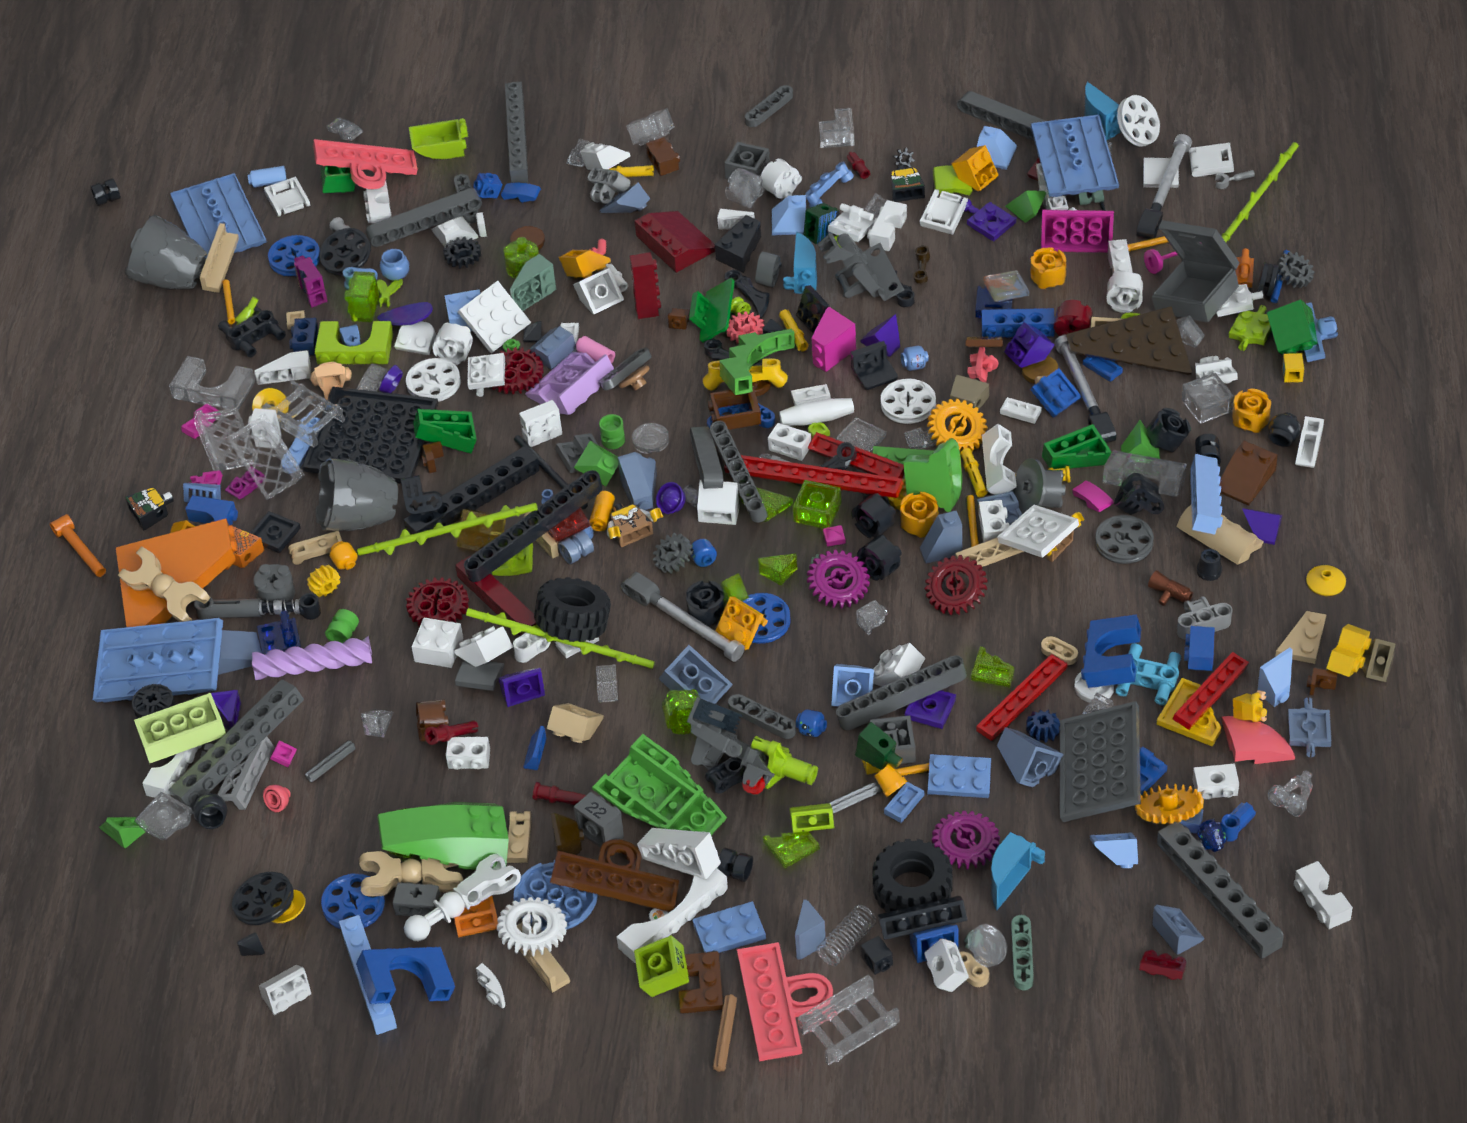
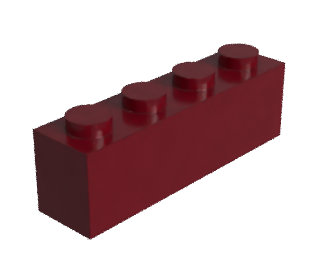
M651 252L630 255L637 318L644 319L659 316L658 309L661 308L660 298H657L660 295L659 286L656 285L659 282L658 274L654 272V270H657L656 259H652Z

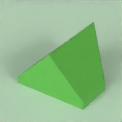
M1025 191L1005 207L1026 223L1037 215L1046 192Z
M1141 420L1138 421L1121 445L1122 461L1160 460L1159 448H1155L1150 444L1151 439Z
M136 817L107 818L99 827L123 848H127L148 829Z

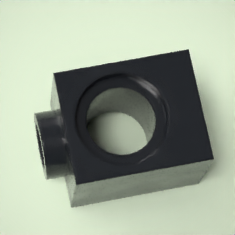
M879 935L861 945V958L875 975L885 972L893 966V953Z

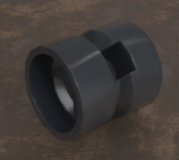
M114 178L105 180L103 184L97 183L90 186L97 206L106 204L108 200L112 202L121 198Z
M1213 434L1198 436L1195 440L1196 454L1217 458L1219 466L1221 454L1218 437Z
M725 847L719 855L721 864L717 869L727 877L732 875L734 879L745 882L749 878L753 867V856L745 853L738 855L737 851Z

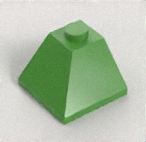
M590 441L574 468L583 474L590 470L597 471L602 485L607 486L619 466L618 456Z

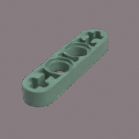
M1017 915L1012 919L1011 925L1014 985L1020 990H1028L1033 986L1031 922L1027 916ZM1019 924H1023V933H1019ZM1025 940L1028 944L1025 947H1020L1016 942ZM1019 958H1026L1029 962L1021 965L1017 960ZM1021 972H1025V982L1021 979Z

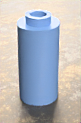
M284 166L250 171L251 174L248 175L249 185L252 184L253 188L273 185L287 180Z

